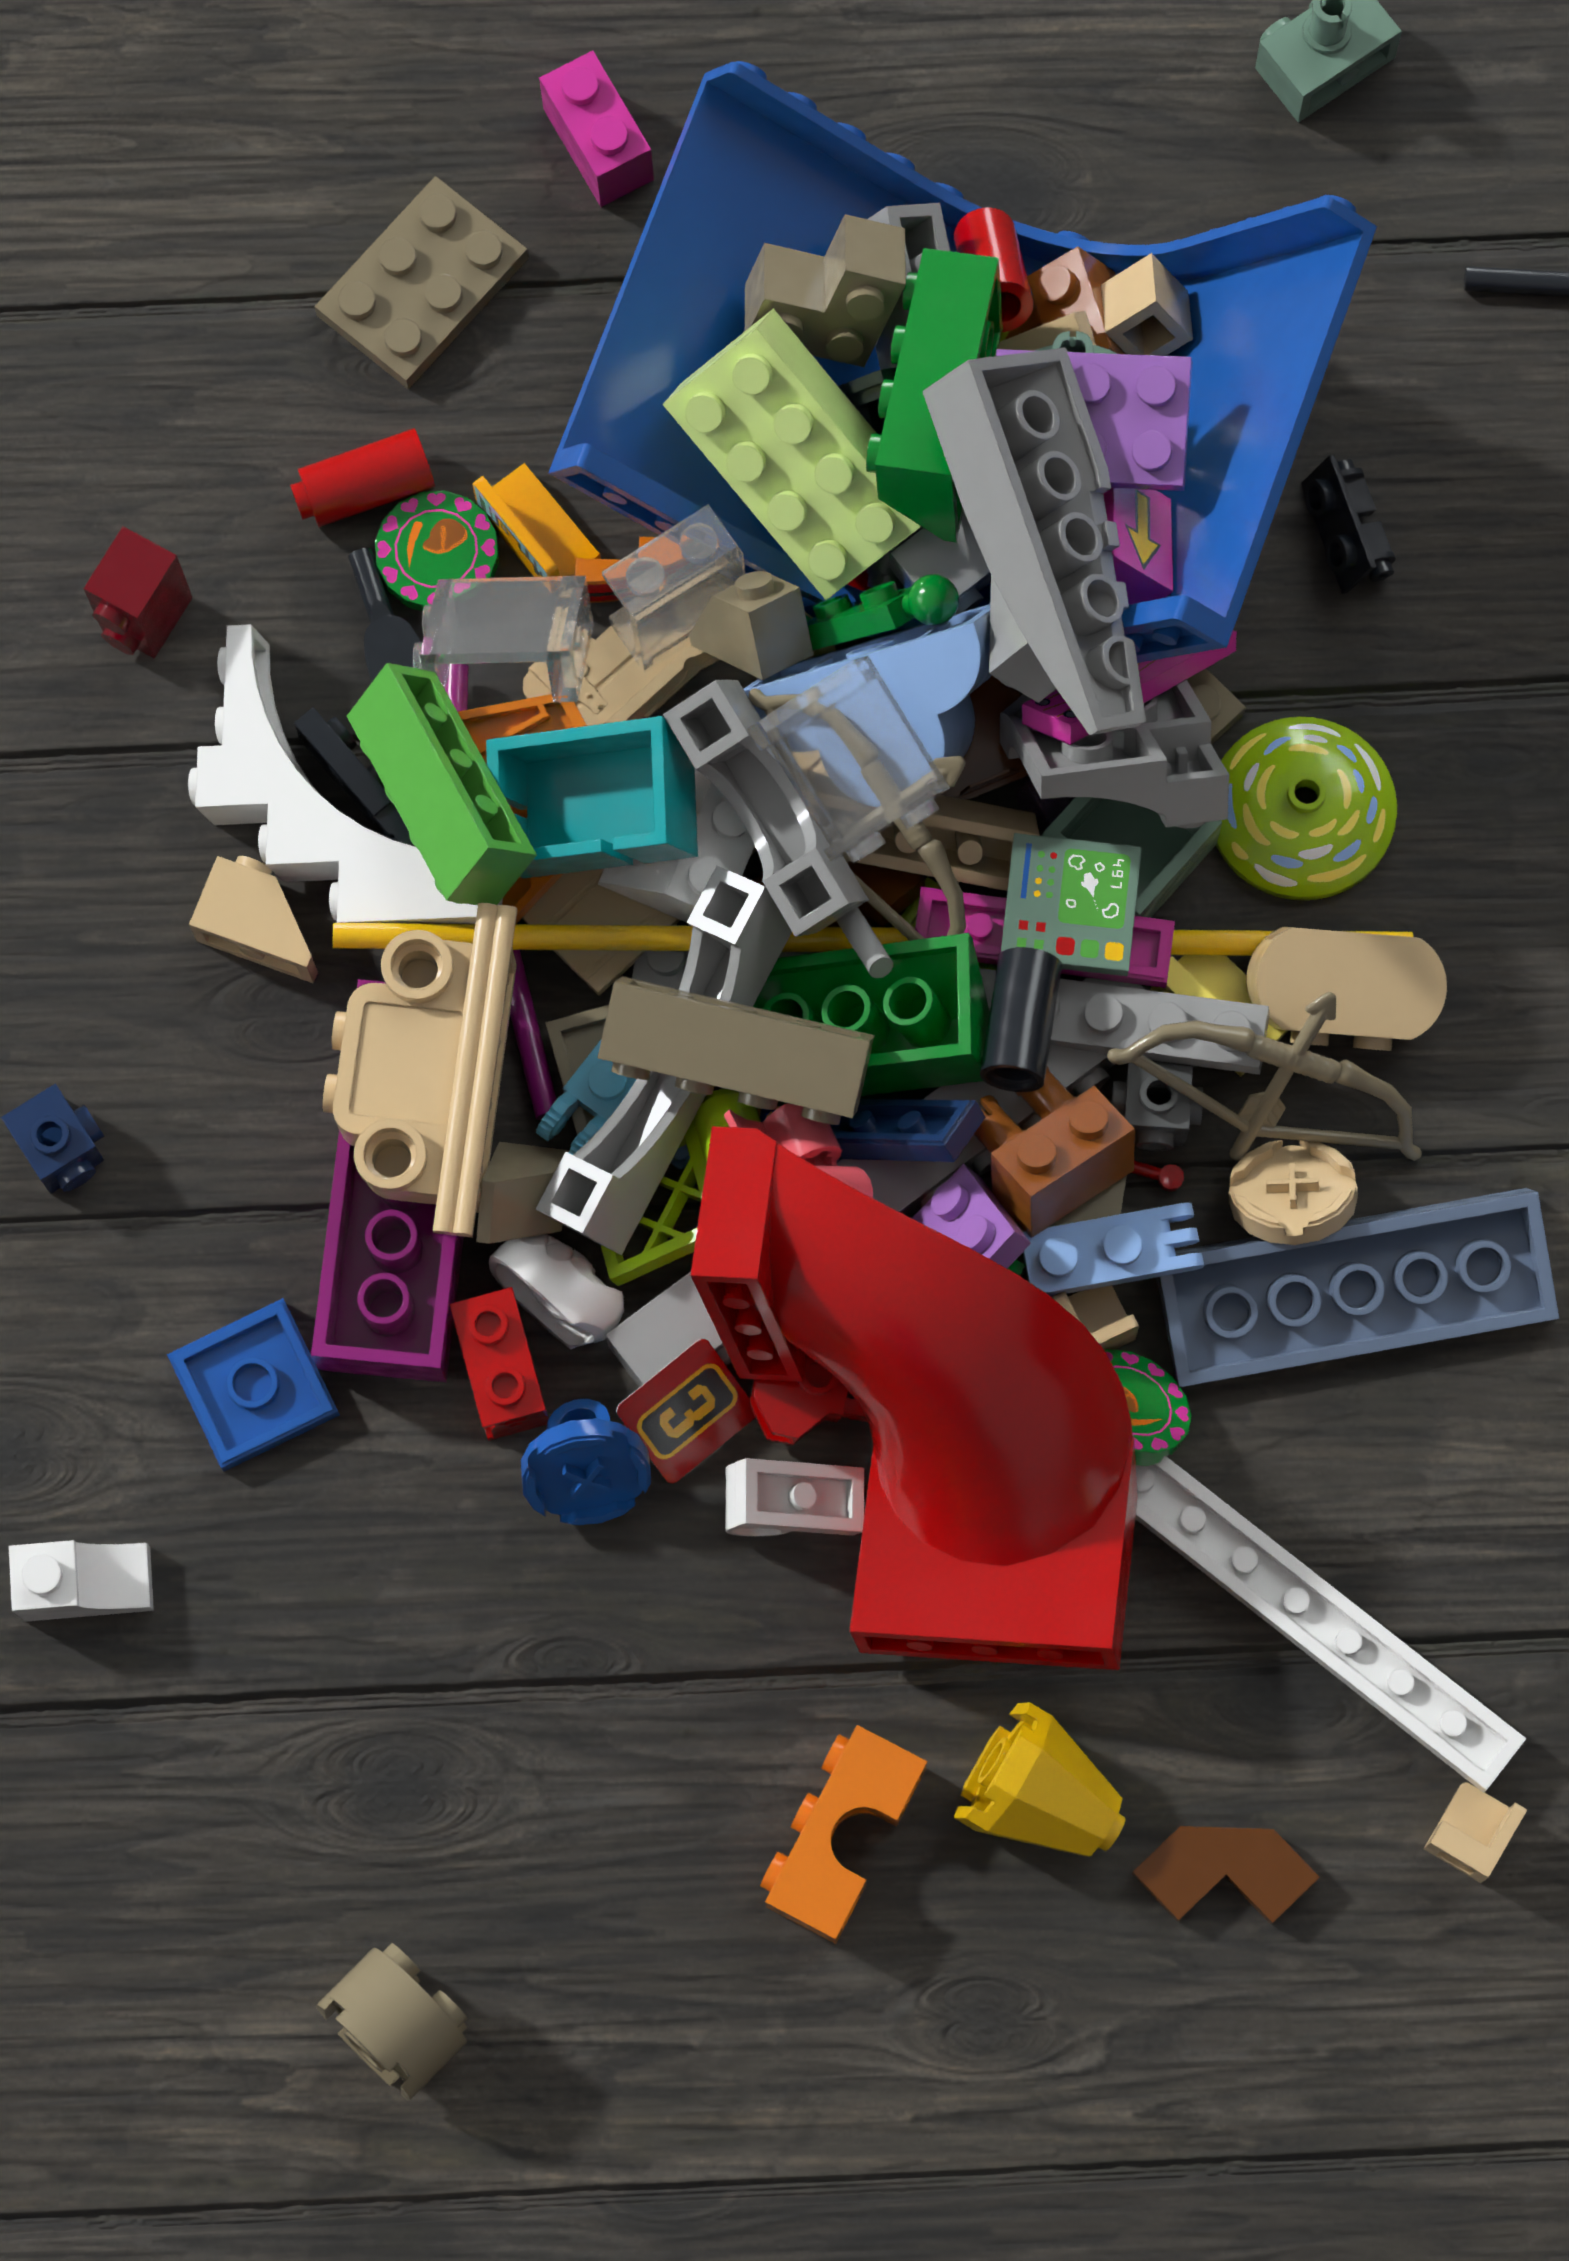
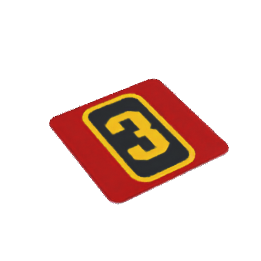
M699 1339L623 1400L616 1410L617 1415L625 1426L640 1436L648 1449L650 1460L668 1483L679 1481L755 1418L749 1405L750 1398L706 1339Z

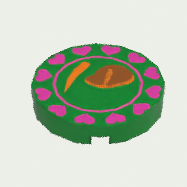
M445 490L420 492L399 502L383 519L375 540L376 565L388 592L406 607L428 614L446 613L445 610L454 609L459 606L464 608L476 602L492 584L499 564L497 534L486 512L468 497Z
M1105 1349L1124 1387L1132 1422V1433L1135 1440L1136 1466H1151L1160 1463L1165 1456L1172 1455L1188 1435L1191 1412L1186 1395L1175 1379L1154 1361L1131 1351Z

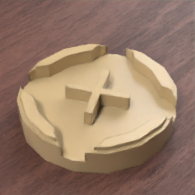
M1283 1140L1265 1143L1246 1153L1233 1167L1229 1180V1204L1234 1219L1249 1234L1267 1242L1298 1245L1320 1241L1341 1230L1354 1215L1358 1199V1187L1352 1163L1337 1149L1320 1142L1299 1140L1300 1146L1290 1145L1283 1147Z

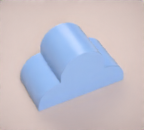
M990 604L955 614L949 621L941 625L931 626L922 624L802 660L764 680L757 679L745 687L744 691L747 696L750 690L754 688L761 690L766 696L812 694L840 709L854 726L879 748L880 756L878 759L885 764L895 782L899 785V788L904 791L936 769L933 763L935 758L964 757L970 747L974 735L975 716L969 694L992 676L989 674ZM754 706L776 743L765 711ZM806 709L778 710L792 751L807 752L819 750L826 770L843 792L861 803L875 807L882 805L877 795L873 792L872 787L864 778L862 767L828 721Z

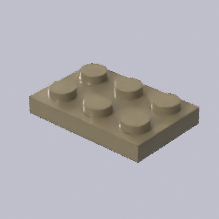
M435 176L314 306L316 315L409 390L529 259L528 250Z

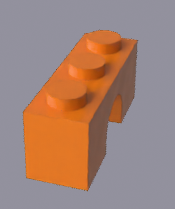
M859 1725L855 1727L850 1739L839 1734L821 1767L822 1770L828 1772L831 1776L820 1797L808 1793L792 1822L791 1828L800 1832L789 1856L779 1851L776 1853L760 1884V1887L770 1892L765 1901L766 1908L836 1944L866 1887V1879L844 1868L835 1858L831 1843L836 1829L844 1820L858 1814L874 1815L897 1827L927 1769L928 1761Z

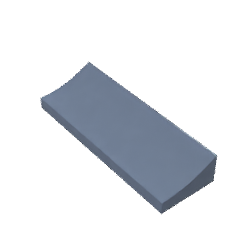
M1528 1188L1350 1219L1341 1230L1324 1239L1298 1245L1270 1243L1255 1236L1175 1251L1176 1256L1187 1253H1202L1204 1267L1194 1271L1155 1277L1175 1379L1179 1387L1559 1319L1539 1194L1537 1191Z

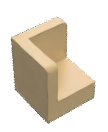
M1112 1285L1079 1291L1069 1297L1066 1292L1052 1296L1054 1300L1084 1324L1104 1350H1115L1136 1340L1139 1324L1133 1314L1127 1316Z
M1462 1783L1426 1843L1424 1850L1482 1883L1489 1878L1527 1809L1517 1803L1508 1807L1487 1793H1483L1470 1783Z

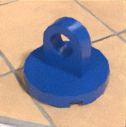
M591 1399L572 1400L564 1403L552 1413L548 1419L546 1431L528 1445L521 1459L523 1495L535 1511L545 1517V1510L551 1514L559 1515L560 1522L572 1525L603 1523L627 1513L636 1505L635 1498L641 1494L642 1490L644 1493L647 1492L651 1484L648 1449L637 1433L620 1423L612 1422L606 1407L600 1402Z

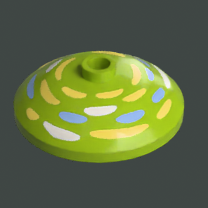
M1314 717L1278 719L1265 723L1242 736L1222 758L1221 762L1229 774L1228 819L1221 820L1222 825L1216 847L1228 866L1239 877L1258 890L1290 900H1317L1331 897L1352 888L1365 879L1385 855L1394 833L1397 818V800L1394 784L1386 765L1378 753L1367 741L1350 729L1337 723ZM1301 787L1311 788L1317 794L1318 799L1313 803H1302L1296 798L1295 791Z

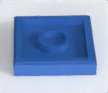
M283 1298L167 1354L223 1472L340 1416Z

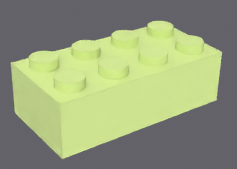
M774 308L680 383L663 403L667 411L825 600L921 527L878 499L876 473L866 471L869 440L872 433H877Z

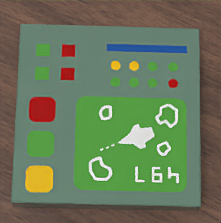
M1014 833L1001 952L1016 947L1034 948L1056 956L1062 962V969L1128 976L1142 847Z

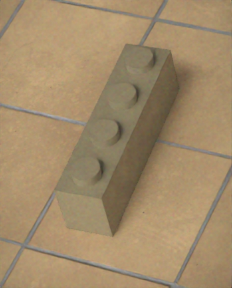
M622 976L613 985L598 1059L613 1062L611 1071L625 1077L649 1080L651 1071L675 1076V1087L685 1091L712 1095L714 1086L739 1091L738 1101L749 1106L776 1110L777 1102L781 1101L802 1106L801 1116L821 1123L839 1125L841 1116L853 1118L858 1111L875 1035Z

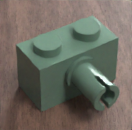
M1312 0L1309 9L1293 20H1290L1289 17L1281 18L1265 30L1260 38L1255 69L1299 123L1396 57L1402 31L1377 0Z

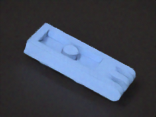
M1179 1203L1048 1227L1032 1238L1025 1231L1023 1232L1024 1235L1031 1242L1023 1251L1028 1282L1049 1296H1053L1061 1292H1066L1067 1294L1201 1269L1204 1267L1202 1253H1187L1176 1256L1175 1248L1199 1242L1197 1228H1185L1171 1231L1170 1223L1181 1222L1194 1217L1192 1203Z

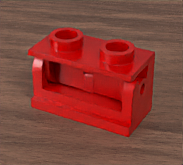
M510 1287L449 1304L487 1440L490 1441L547 1425L549 1417L513 1288Z

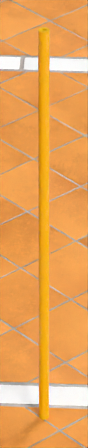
M333 923V948L385 949L393 938L410 930L428 931L437 935L442 940L473 943L475 924ZM515 924L512 948L513 950L689 951L693 926ZM825 927L815 934L795 937L792 932L782 952H826L853 947L840 927ZM871 927L881 944L909 941L895 927ZM1174 930L1171 955L1252 956L1259 943L1273 931ZM1344 931L1414 937L1413 932Z

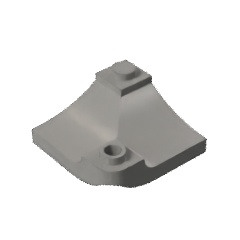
M1187 679L1144 703L1146 722L1140 726L1087 735L1071 745L1022 724V704L1031 699L1024 694L1000 713V744L1008 759L1020 758L1041 799L1093 797L1128 802L1157 812L1165 827L1196 828L1202 826L1205 822L1228 819L1229 774L1211 745V720Z

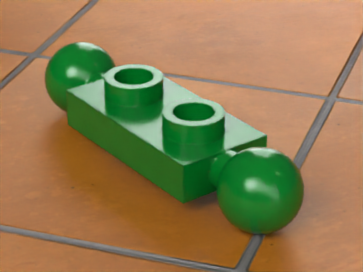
M929 574L919 578L911 587L901 590L897 589L895 581L875 586L859 595L861 600L852 603L848 594L830 598L813 607L816 617L811 619L806 614L805 616L814 652L816 649L897 629L913 618L931 626L944 624L956 613L959 605V594L955 585L948 578L938 574Z

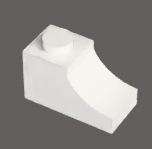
M71 1540L9 1546L12 1611L24 1622L154 1611L150 1546L147 1543L86 1544Z

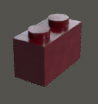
M124 526L120 529L83 588L93 609L92 616L98 621L103 631L101 634L102 638L123 653L134 655L135 651L139 650L154 659L193 598L177 555Z

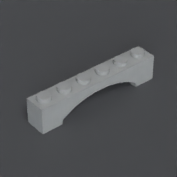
M716 866L687 921L688 924L693 926L686 967L679 990L753 1007L792 930L765 886ZM651 1071L649 1080L636 1079L617 1109L594 1136L573 1155L565 1152L536 1210L584 1237L622 1255L706 1095L675 1087V1076Z

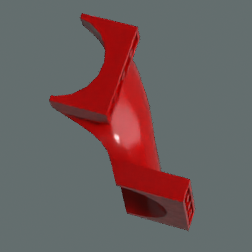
M712 1126L690 1276L738 1377L742 1379L803 1382L806 1358L809 1356L840 1380L860 1404L870 1427L873 1451L850 1624V1633L859 1652L1120 1670L1138 1495L1135 1440L1132 1433L1130 1412L1124 1387L1105 1350L1084 1324L1051 1296L1013 1271L845 1184L789 1151L757 1128Z

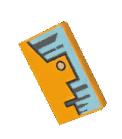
M525 463L493 487L483 476L472 483L476 504L486 512L494 529L552 599L575 583L576 558L601 559L600 553Z

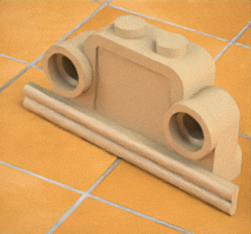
M478 903L473 943L442 940L437 935L424 930H410L399 934L389 942L382 955L381 972L386 984L368 983L360 986L350 996L347 1011H337L334 1018L332 1049L339 1050L341 1053L338 1074H327L325 1080L323 1112L333 1113L343 1138L350 1145L354 1146L356 1168L373 1192L386 1199L436 1205L433 1233L473 1238L476 1213H479L481 1183L490 1163L517 965L512 948L517 908L509 905Z

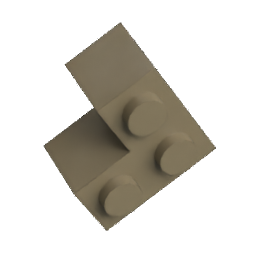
M845 214L825 256L764 243L745 283V331L774 308L813 356L865 367L906 285L905 228Z

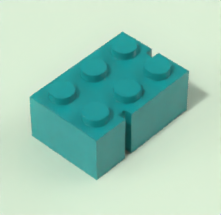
M657 716L486 740L487 766L508 804L519 810L527 809V818L515 813L514 815L537 856L521 874L520 878L633 865V859L643 863H654L698 857L695 767L665 717Z

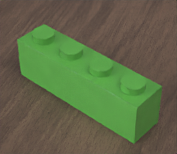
M386 663L347 715L360 740V747L372 762L385 787L387 797L394 803L409 831L410 840L420 851L435 879L436 888L446 901L457 904L478 905V903H490L498 905L537 854L437 674L434 671Z

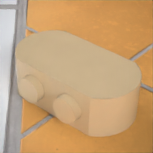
M1280 927L1267 935L1259 943L1250 958L1246 979L1251 1003L1269 1006L1270 1017L1268 1024L1273 1028L1290 1030V1043H1294L1310 1016V1013L1305 1011L1306 1006L1323 994L1332 992L1336 995L1335 1020H1325L1311 1045L1328 1046L1329 1034L1354 1035L1353 1048L1391 1051L1392 1039L1412 1040L1427 1031L1440 1015L1447 993V980L1443 964L1434 949L1421 938L1294 927Z

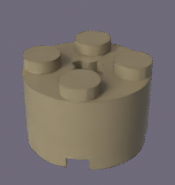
M391 1943L383 1952L375 1947L372 1948L316 2005V2008L325 2020L336 2011L338 2016L335 2019L343 2026L337 2034L390 2087L399 2078L404 2080L405 2082L401 2085V2096L411 2101L467 2044V2039L463 2032L467 2029L464 2022L468 2018L441 1990L431 1997L418 1984L420 1982L416 1976L420 1972L418 1967L400 1948Z

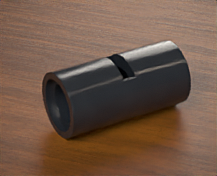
M1016 947L1006 949L998 956L980 1069L981 1079L990 1086L1011 1092H1032L1044 1086L1062 971V962L1053 954L1034 948Z

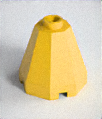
M1030 1702L1018 1703L1009 1715L1018 1720L1019 1723L1011 1732L999 1726L990 1737L964 1783L961 1792L962 1797L972 1802L971 1806H957L954 1818L977 1832L1077 1855L1092 1856L1097 1848L1107 1851L1118 1838L1125 1823V1817L1119 1814L1123 1798L1052 1715Z

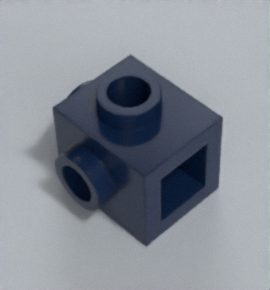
M56 1083L1 1117L50 1194L60 1188L67 1192L83 1185L96 1173L94 1167L104 1161L94 1144L105 1137L85 1105L80 1106L74 1111L72 1110Z

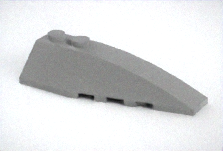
M1066 347L967 360L922 392L964 513L988 569L1029 646L1053 685L1088 734L1095 735L1140 726L1146 722L1135 643L1133 640L1125 637L1122 621L1123 611L1129 608L1126 583L1116 581L1112 551L1120 547L1116 522L1107 521L1103 493L1111 489L1109 471Z

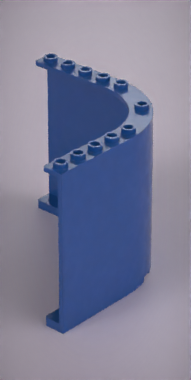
M736 61L708 71L703 76L548 474L737 579L750 572L765 571L800 587L804 611L810 616L816 617L813 607L825 601L824 597L667 411L663 403L680 383L745 332V283L764 243L825 256L845 214L868 219L886 206L940 203L950 251L957 252L954 231L958 222L969 212L982 207L963 199V194L956 188L944 183H934L916 172L915 165L907 158L894 153H885L867 142L866 135L860 129L846 123H836L817 111L816 104L806 96L794 92H786L766 80V73L759 67L747 62ZM1323 195L1310 201L1287 206L1253 218H1247L1246 220L1211 229L1184 239L1149 245H1126L1089 241L1086 237L1075 232L1060 231L1057 234L1013 220L1027 276L1078 246L1115 271L1116 275L1152 253L1188 291L1193 340L1166 355L1191 357L1193 362L1184 491L1157 490L1171 499L1173 592L1166 598L1130 604L1129 608L1123 611L1122 621L1125 637L1133 640L1135 643L1137 663L1226 648L1377 226L1357 214L1356 207L1351 202L1334 195ZM874 347L865 367L813 356L837 386L880 370L876 347ZM991 583L979 591L984 599L976 608L990 604ZM846 584L830 598L848 594L852 603L861 600L859 595L864 591ZM913 618L897 629L867 637L875 639L919 626L923 623Z

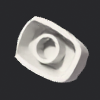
M548 1234L508 1240L490 1256L489 1268L496 1281L503 1289L512 1287L517 1302L569 1349L603 1341L606 1339V1334L618 1326L624 1313V1296L622 1291L606 1286L595 1275V1269L585 1256L576 1250H572V1247Z

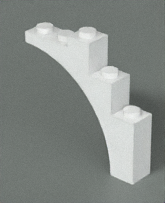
M251 624L227 626L226 647L220 648L217 661L219 678L224 685V707H218L216 710L215 731L218 742L222 745L198 747L197 768L190 770L188 778V790L192 804L214 825L267 823V825H261L259 830L258 846L260 857L283 882L338 880V882L331 884L329 892L330 912L332 918L337 920V923L475 924L478 905L457 904L446 901L436 888L435 879L416 847L391 840L363 827L338 811L317 792L297 763L280 723L270 676L269 643ZM503 898L498 905H502Z

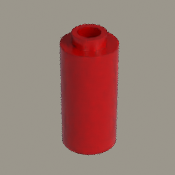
M996 208L973 210L961 218L955 228L954 240L956 249L959 253L999 258L1002 332H1008L1024 324L1033 310V298L1015 225L1011 217L1002 210Z
M415 428L299 468L297 470L301 481L290 485L302 520L314 516L318 528L435 487L426 455Z

